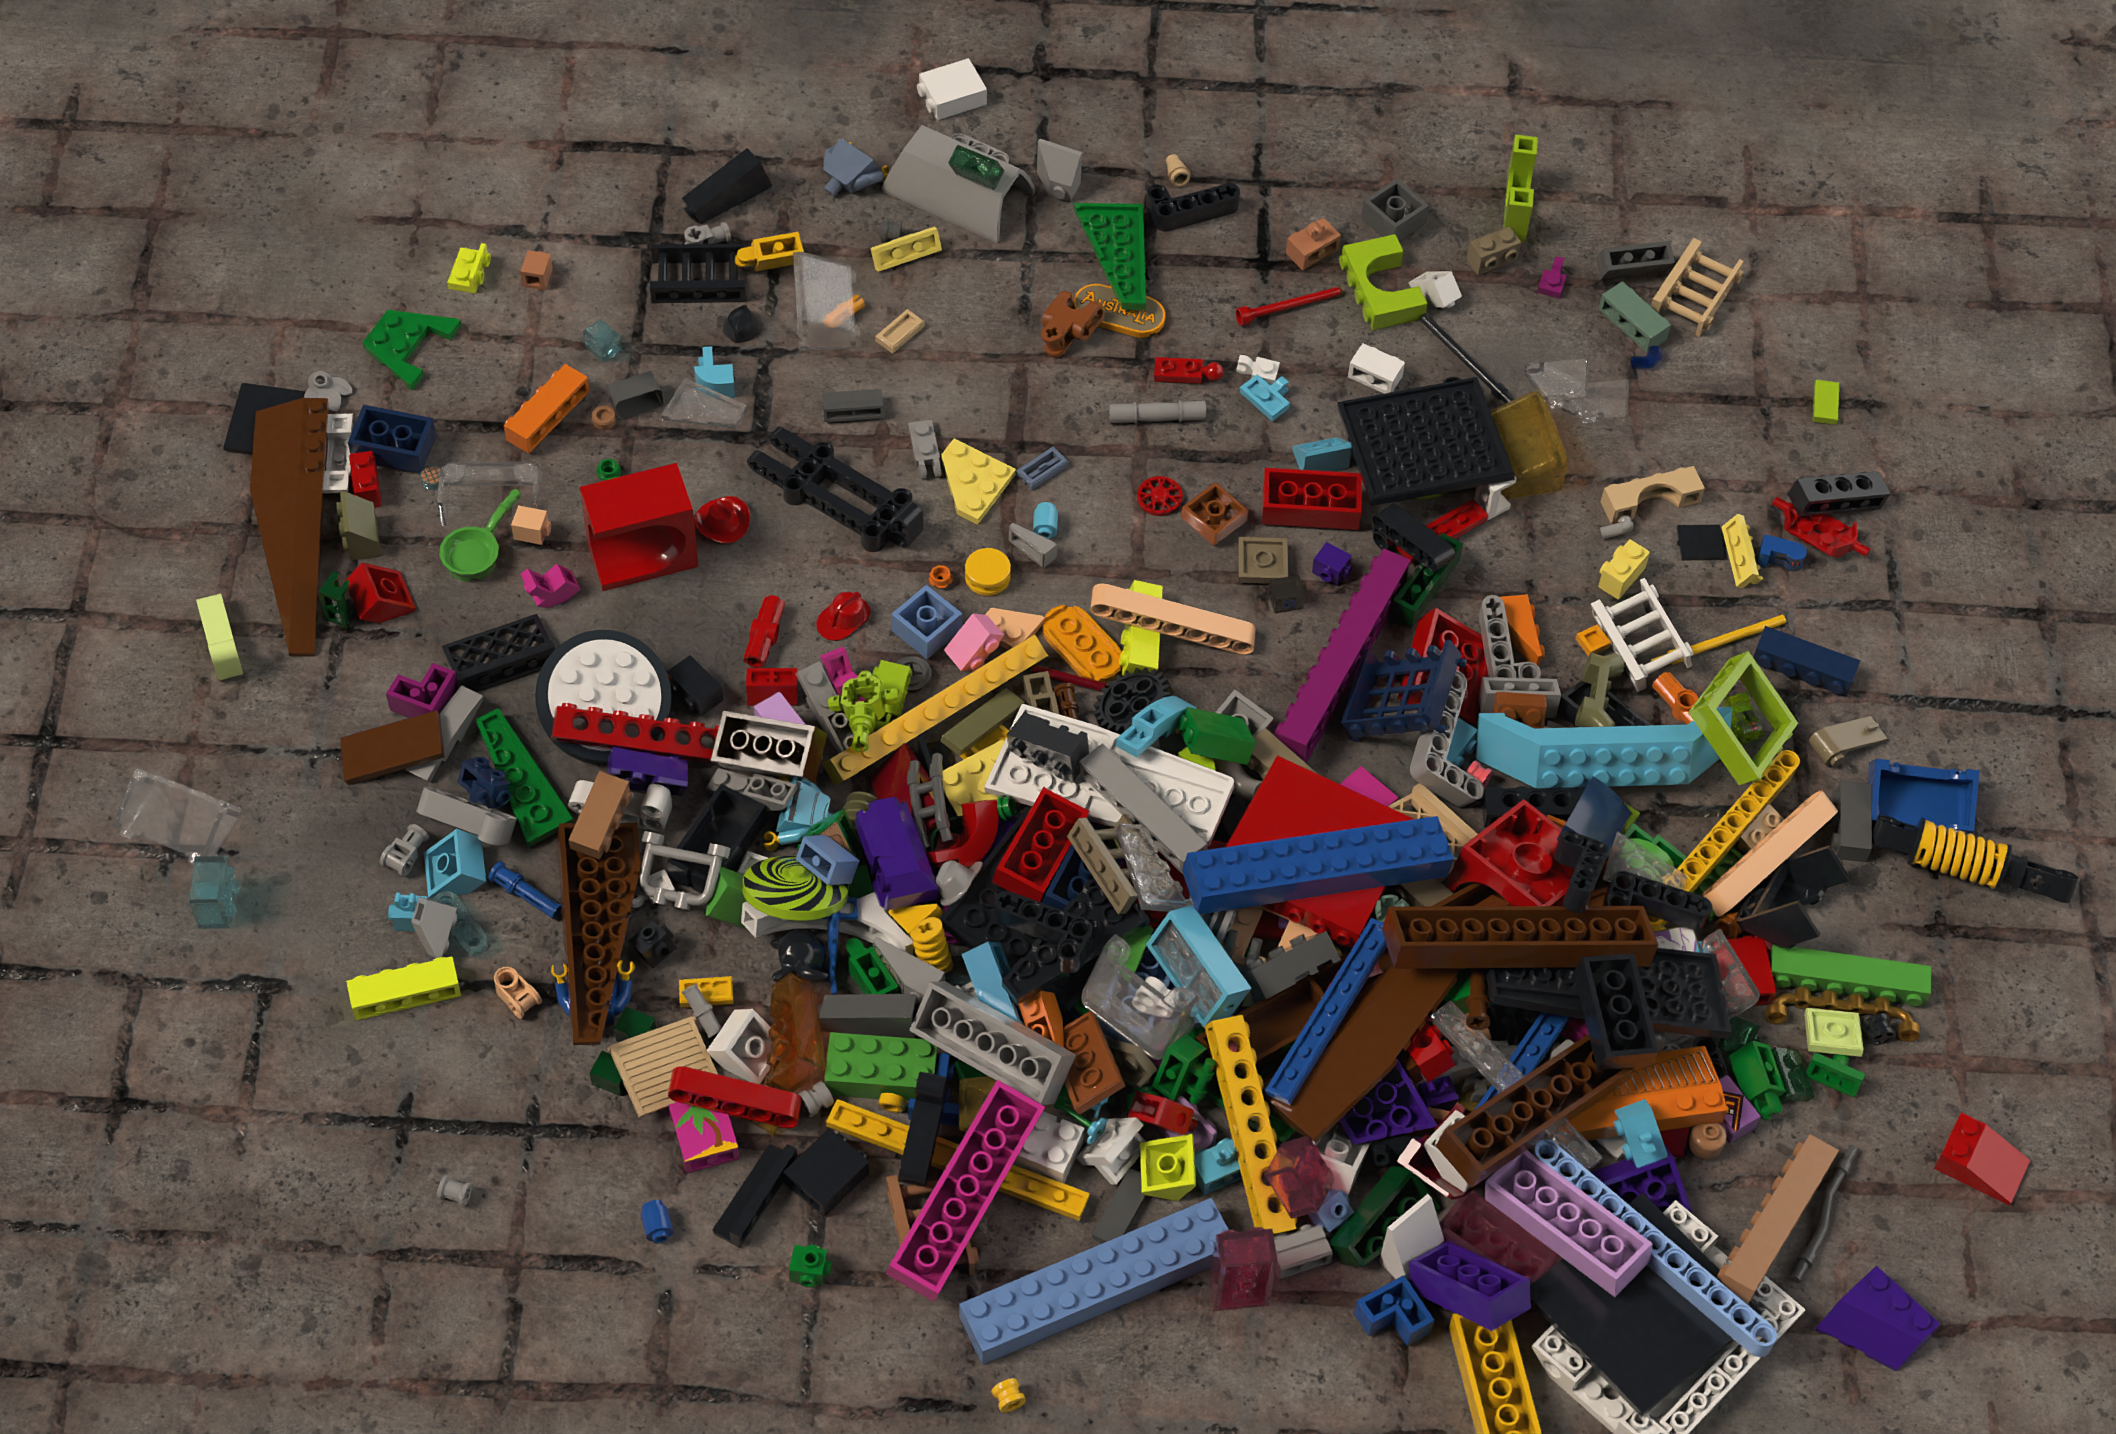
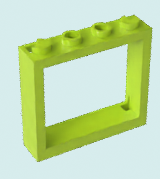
M1749 651L1729 658L1688 712L1738 785L1750 781L1755 783L1763 777L1762 773L1773 763L1772 759L1783 749L1782 745L1793 735L1792 731L1798 724ZM1738 679H1740L1774 728L1753 759L1749 757L1717 711V707Z

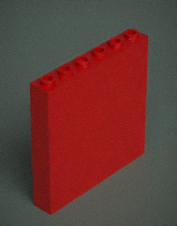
M1277 755L1226 847L1414 820V818ZM1387 886L1289 900L1261 906L1271 912L1287 917L1294 923L1306 926L1317 934L1327 931L1331 939L1343 946L1353 948L1367 926L1378 900L1380 901Z

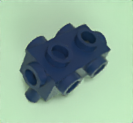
M484 757L464 760L458 783L471 794V802L477 803L480 801L489 809L504 806L509 802L511 798V793L509 792L511 783L505 779L504 772L491 768L489 766L490 761Z

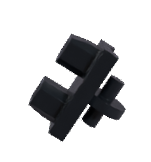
M1399 1134L1372 1140L1371 1161H1374L1375 1165L1386 1166L1389 1162H1397L1412 1138L1419 1139L1421 1136Z

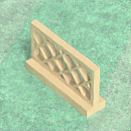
M1420 783L1413 786L1411 794L1388 806L1414 819L1438 816L1446 838L1452 842V844H1448L1453 857L1454 851L1460 852L1463 845L1478 835ZM1410 804L1417 812L1403 811V807ZM1454 857L1448 876L1437 878L1440 882L1449 878L1457 858Z

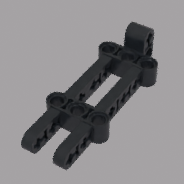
M777 427L769 435L771 444L797 460V465L790 469L759 450L754 451L747 459L748 466L755 473L783 489L786 503L799 505L802 502H806L862 536V546L866 551L877 552L889 540L900 547L908 548L923 531V512L918 505L913 503V495L908 489L898 488L891 492L834 458V448L830 443L819 442L813 446L785 428ZM827 478L873 505L877 510L869 516L822 488L819 484Z

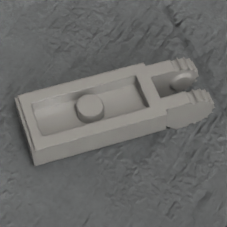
M932 420L908 423L915 464L918 467L920 478H926V465H933L935 477H940V456Z

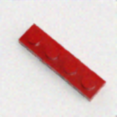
M1473 498L1426 526L1439 536L1444 533L1456 539L1486 522L1488 514ZM1396 545V549L1401 555L1411 560L1410 565L1417 561Z

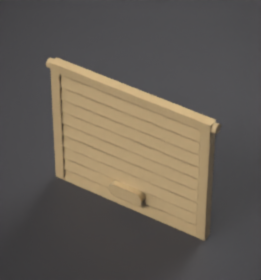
M695 1016L606 1047V1051L611 1053L639 1118L667 1108L669 1104L675 1102L668 1097L671 1074L675 1067L684 1066L718 1074L710 1055L706 1052V1046L695 1024Z

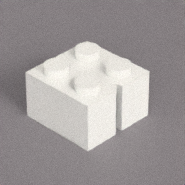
M1043 1111L1013 1165L1065 1183L1083 1145L1085 1128L1064 1119L1058 1123L1056 1116Z

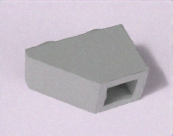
M419 897L411 923L427 954L435 958L442 957L449 947L448 936L457 920V908Z

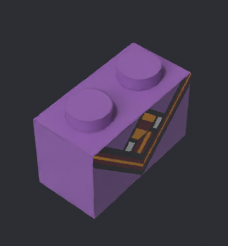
M1726 1075L1719 1079L1727 1107L1724 1120L1720 1124L1726 1131L1728 1142L1732 1143L1755 1129L1761 1116L1729 1076Z

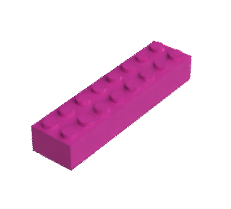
M997 1079L885 1273L886 1275L929 1300L935 1301L1045 1109L1043 1105Z

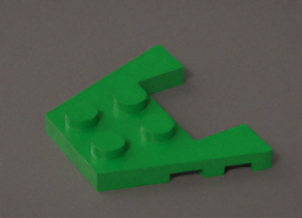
M387 310L362 342L363 348L380 364L388 367L397 379L400 378L405 383L408 389L413 390L424 374L422 369L406 363L408 358L428 332L451 340L462 326L461 320Z

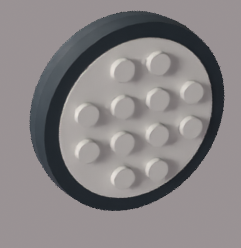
M593 630L566 640L549 655L537 679L535 692L536 709L540 723L550 739L554 712L557 706H562V703L575 704L577 709L587 710L588 707H598L603 709V713L613 714V711H625L629 713L628 716L637 718L640 714L654 716V720L664 721V718H668L670 713L671 687L662 662L642 641L619 631ZM577 718L573 721L576 729L585 730L587 728V724L583 719ZM602 722L599 724V729L602 733H612V726L609 723ZM634 726L625 727V733L628 737L635 738L638 736V731ZM657 729L652 730V739L656 741L662 732ZM551 740L559 749L575 759L591 764H608V756L611 749Z

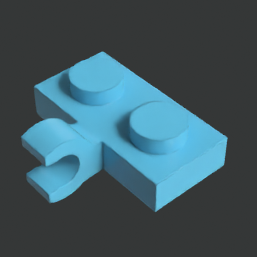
M1257 374L1240 387V393L1271 421H1274L1290 409V402L1283 397L1289 391L1286 387L1289 381L1283 376L1278 378L1272 385H1269Z

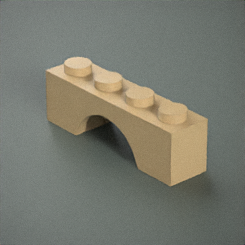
M1694 466L1681 467L1667 473H1656L1653 476L1642 479L1636 478L1630 482L1611 484L1604 488L1601 504L1612 525L1619 523L1618 519L1621 516H1629L1631 520L1634 519L1638 504L1649 498L1668 500L1678 508L1701 503L1705 487Z

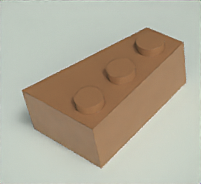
M601 771L598 772L569 838L570 849L597 859L601 858L603 852L607 853L611 845V837L615 829L617 830L622 816L631 801L632 792L629 788V781Z

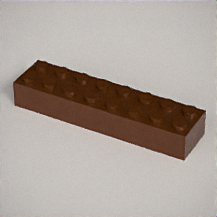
M1587 1034L1445 1129L1435 1146L1472 1188L1628 1081L1636 1067L1597 1071L1589 1034Z

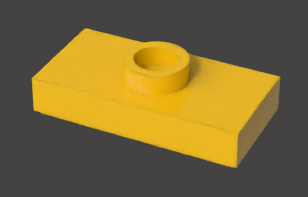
M732 976L679 980L680 1008L691 1007L682 991L696 983L708 1004L711 1003L712 1006L734 1004Z

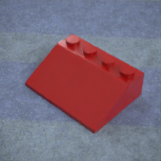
M1434 608L1418 620L1411 648H1414L1421 657H1428L1426 652L1429 645L1436 646L1441 653L1445 640H1451L1462 654L1461 659L1465 658L1467 660L1465 667L1457 666L1456 669L1467 680V688L1458 718L1469 725L1475 724L1479 709L1478 697L1482 677H1487L1488 674L1482 635L1441 610ZM1430 671L1417 672L1413 685L1426 684ZM1410 673L1403 675L1401 686L1407 685ZM1424 690L1411 692L1407 705L1421 703ZM1398 693L1397 699L1401 701L1404 693Z

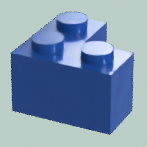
M1404 1275L1358 1299L1354 1310L1355 1317L1368 1336L1393 1324L1407 1346L1431 1334L1435 1321Z

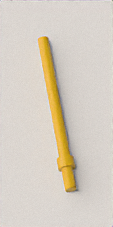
M1782 614L1691 645L1690 647L1693 655L1763 632L1765 626L1774 628L1786 624V618ZM1675 648V649H1672V650H1669V651L1667 652V654L1670 653V652H1672V651H1675L1676 648ZM1662 656L1651 659V662ZM1681 658L1671 664L1674 665L1683 662V660Z

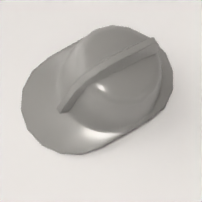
M950 860L945 862L935 878L939 888L938 892L941 895V904L948 906L959 900L981 870L983 863L979 861L966 868L956 861Z

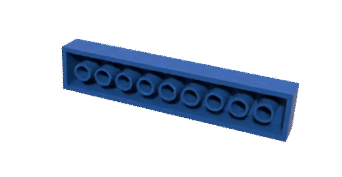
M1434 816L1187 853L1182 872L1194 908L1200 915L1443 878L1448 876L1454 857L1439 818Z

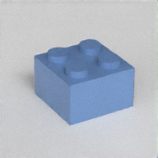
M925 585L891 614L892 632L927 660L954 638L962 628V613L928 585Z

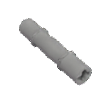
M1179 400L1178 403L1136 404V402L1128 404H1109L1110 423L1137 424V421L1160 422L1179 420V422L1206 420L1205 401L1181 402Z

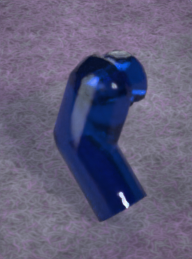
M1651 346L1649 348L1650 352L1645 357L1631 356L1630 367L1653 368L1662 359V348L1660 346Z

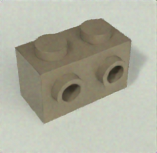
M1509 226L1470 241L1466 260L1476 274L1481 275L1517 261L1522 242Z

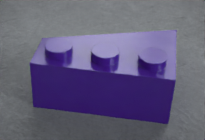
M612 747L608 756L607 774L629 781L630 790L647 792L649 785L659 784L669 789L671 795L682 796L688 784V761L682 760V757L675 755L664 757L650 752H637Z
M1396 1057L1398 1062L1394 1068L1339 1120L1353 1144L1438 1126L1398 1057Z
M1666 1144L1664 1146L1668 1157L1637 1168L1632 1160L1627 1161V1159L1591 1172L1627 1204H1630L1643 1193L1662 1213L1675 1200L1692 1213L1674 1157ZM1606 1208L1611 1213H1614L1612 1209Z
M1876 1265L1837 1302L1815 1328V1331L1823 1335L1827 1333L1839 1339V1343L1847 1347L1850 1345L1864 1352L1865 1356L1897 1371L1933 1337L1940 1323Z

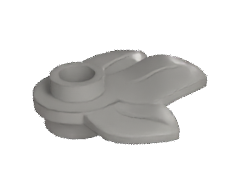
M316 371L308 378L309 388L305 392L304 398H328L329 410L337 413L341 405V396L351 395L353 391L350 384L343 378L331 377L324 371ZM321 379L325 382L323 384H318L316 380Z

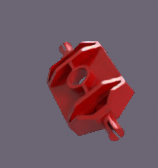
M1778 496L1772 502V506L1784 511L1785 531L1831 557L1839 558L1847 552L1851 553L1853 550L1866 557L1871 548L1858 542L1857 522H1854L1852 527H1849L1828 514L1799 517L1791 502L1788 503Z

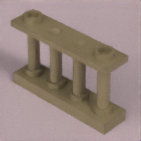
M1123 814L1114 829L1094 830L1087 818H1078L1067 837L1118 915L1127 914L1134 901L1142 898L1155 897L1163 910L1167 909L1178 893V890L1128 815ZM1116 839L1121 848L1107 849L1102 840ZM1129 858L1135 868L1120 869L1115 859ZM1142 878L1147 887L1133 888L1128 879Z

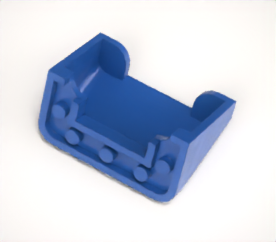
M1875 759L1869 762L1868 784H1871L1873 827L1877 817L1885 815L1914 826L1917 825L1922 817L1925 820L1934 822L1936 828L1939 825H1944L1946 830L1954 828L1956 832L1961 830L1965 835L1966 833L1974 832L1980 770L1966 769V771H1956V769L1946 770L1902 765L1898 762L1890 764V760Z

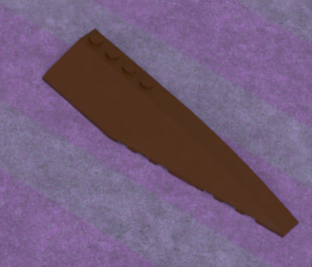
M300 398L256 411L250 493L289 656H315L325 502L323 485L327 462L328 414H330L328 398Z
M1491 895L1475 906H1510V904ZM1393 965L1390 966L1357 995L1290 1105L1266 1095L1265 1089L1273 1076L1264 1082L1262 1094L1264 1101H1267L1270 1114L1316 1143L1394 1068L1398 1062L1396 1057L1400 1051L1408 1049L1411 1044L1409 1040L1416 1030L1421 1031L1426 1024L1425 1017L1427 1014L1437 1009L1458 980L1456 975L1459 970H1465L1466 968L1394 969Z

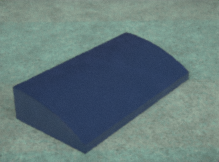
M1592 776L1556 840H1559L1563 831H1573L1606 844L1609 848L1608 857L1631 812L1613 790Z

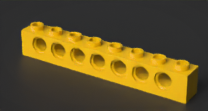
M1243 1015L1211 1021L1204 1027L1212 1059L1216 1062L1215 1071L1257 1239L1275 1236L1279 1233H1288L1296 1229L1297 1215L1290 1205V1187L1287 1181H1284L1282 1173L1284 1164L1281 1155L1277 1153L1275 1145L1277 1136L1274 1128H1271L1269 1121L1270 1108L1267 1101H1264L1262 1094L1263 1080L1257 1074L1255 1066L1257 1062L1256 1052L1251 1048L1248 1038L1250 1037L1249 1025L1246 1021L1244 1022ZM1229 1040L1235 1042V1044L1237 1045V1052H1233L1229 1049ZM1235 1067L1242 1069L1244 1073L1243 1079L1236 1076ZM1242 1093L1249 1096V1106L1243 1103L1241 1099ZM1249 1120H1252L1256 1123V1132H1253L1249 1129ZM1256 1146L1263 1150V1159L1256 1156ZM1262 1173L1269 1176L1270 1186L1262 1182ZM1269 1200L1276 1203V1213L1270 1211L1268 1207Z

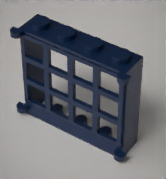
M1445 640L1442 653L1436 646L1429 645L1426 652L1428 657H1421L1414 648H1407L1405 653L1407 659L1400 660L1394 651L1387 650L1384 655L1386 662H1379L1369 649H1365L1341 720V724L1350 734L1349 739L1358 742L1364 736H1382L1384 734L1434 729L1438 733H1445L1447 727L1445 724L1440 725V721L1457 666L1465 667L1467 663L1465 658L1461 659L1462 654L1451 640ZM1430 671L1426 684L1413 685L1417 672ZM1410 673L1406 686L1393 687L1398 674ZM1390 675L1386 688L1373 690L1377 677ZM1424 690L1421 703L1407 705L1411 692ZM1404 693L1400 706L1387 707L1390 694ZM1383 695L1380 708L1367 709L1370 696ZM1418 710L1417 713L1404 714L1405 711ZM1398 712L1397 715L1384 716V713ZM1377 714V717L1364 718L1365 715Z

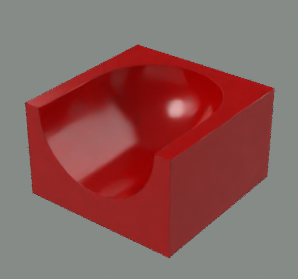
M677 463L580 486L587 544L602 591L699 567L693 508Z

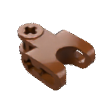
M1065 290L1061 291L1042 317L1044 328L1041 331V339L1045 342L1044 349L1047 355L1059 357L1067 351L1075 339L1086 341L1104 319L1103 304L1091 301L1081 309H1074L1073 294Z

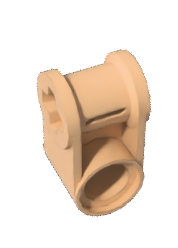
M502 967L497 970L494 975L496 993L519 1019L523 1018L524 1013L535 1004L540 1005L542 1003L538 992L515 969ZM505 981L513 982L508 986L502 985V983Z

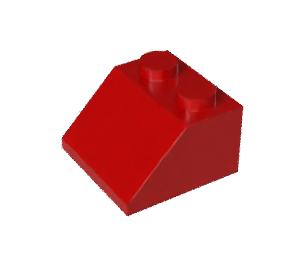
M362 562L346 579L349 580L350 584L348 589L349 595L352 598L359 618L362 620L382 623L416 610L402 574L398 570Z

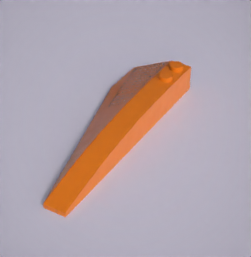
M1700 1046L1659 1052L1650 1066L1636 1067L1626 1083L1542 1140H1552L1558 1145L1618 1137L1613 1121L1617 1120L1614 1110L1646 1099L1652 1108L1659 1131L1693 1127L1708 1123H1722L1727 1107L1721 1083L1706 1047Z

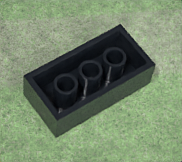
M1635 954L1582 957L1574 970V975L1597 1071L1650 1066L1658 1055L1659 1050Z

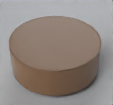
M600 406L593 411L592 422L596 428L608 430L616 424V412L613 408Z

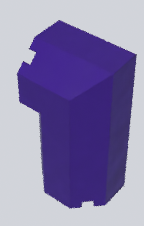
M890 797L868 804L869 810L865 813L863 809L858 811L855 826L868 859L871 874L876 873V881H872L879 906L884 907L885 910H891L936 900L939 888L907 802L902 801L901 804L898 798Z

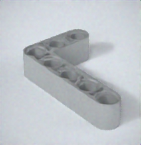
M1456 671L1440 721V725H1446L1445 733H1438L1435 729L1420 731L1410 765V773L1417 782L1458 807H1465L1480 799L1484 794V789L1478 779L1446 760L1467 688L1465 676L1461 672Z

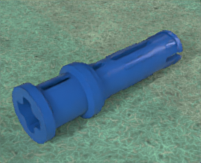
M499 861L490 871L488 880L504 887L508 894L520 896L553 920L561 913V904L524 881L525 879L522 874L514 873L506 867L504 862Z

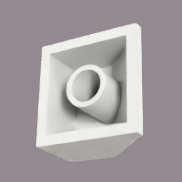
M739 1009L732 1012L706 1052L723 1069L751 1083L760 1084L787 1043L753 1009Z

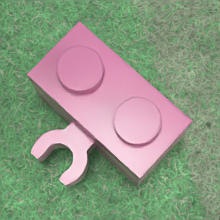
M972 614L944 651L961 671L974 672L984 665L985 659L998 648L999 642L1005 635L988 615Z

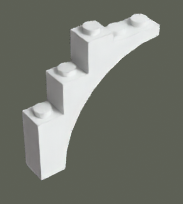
M875 892L857 899V920L839 919V932L855 935L873 943L874 938L877 936L913 955V940L891 918L889 910L879 906ZM744 902L742 905L741 923L755 938L789 929L817 928L828 930V919L786 920L760 912L748 902ZM846 903L839 912L854 913V905Z

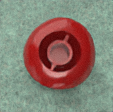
M721 497L701 506L694 515V523L698 531L706 538L720 543H732L746 534L750 524V511L746 503L738 497Z

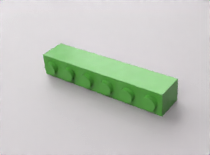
M1772 945L1768 955L1774 984L1779 988L1807 987L1811 991L1821 992L1832 990L1837 995L1860 994L1864 999L1885 997L1890 1000V1003H1906L1913 1007L1925 1006L1931 994V966L1799 947L1786 949L1785 947L1780 948Z

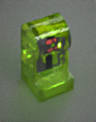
M1747 691L1726 697L1723 706L1732 707L1731 729L1740 743H1747L1763 737L1762 724L1750 705L1751 699Z

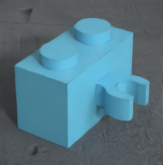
M1646 1099L1614 1110L1617 1120L1613 1121L1618 1136L1624 1137L1626 1144L1622 1145V1150L1627 1161L1632 1160L1635 1166L1639 1168L1668 1157L1652 1108Z
M1225 1138L1210 1149L1203 1148L1194 1153L1196 1183L1203 1196L1242 1179L1233 1139Z

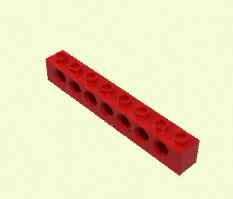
M562 703V706H557L554 712L551 740L608 749L616 747L637 752L655 753L658 756L664 757L675 755L685 760L716 764L711 761L714 748H705L702 745V738L710 737L715 745L719 725L713 729L706 728L705 724L700 722H690V725L679 724L680 720L673 718H664V721L654 720V716L640 714L637 718L628 716L629 713L625 711H613V714L603 713L602 708L588 707L587 710L577 709V705L571 703ZM581 718L586 722L587 728L585 730H578L574 727L573 721ZM602 722L609 723L612 726V733H602L599 729V724ZM634 726L638 731V736L635 738L628 737L625 733V727ZM654 729L660 730L663 733V740H653L651 731ZM679 733L686 734L689 738V743L687 745L679 744L676 740V735Z

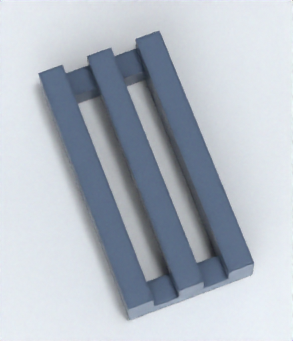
M1051 447L1016 470V476L1022 478V482L1025 485L1028 484V488L1032 491L1067 468L1069 461L1056 448ZM1055 456V458H1053V459L1050 460L1049 462H1047V463L1045 462V461H1047L1048 459H1050L1051 457ZM1038 467V469L1027 475L1028 472Z

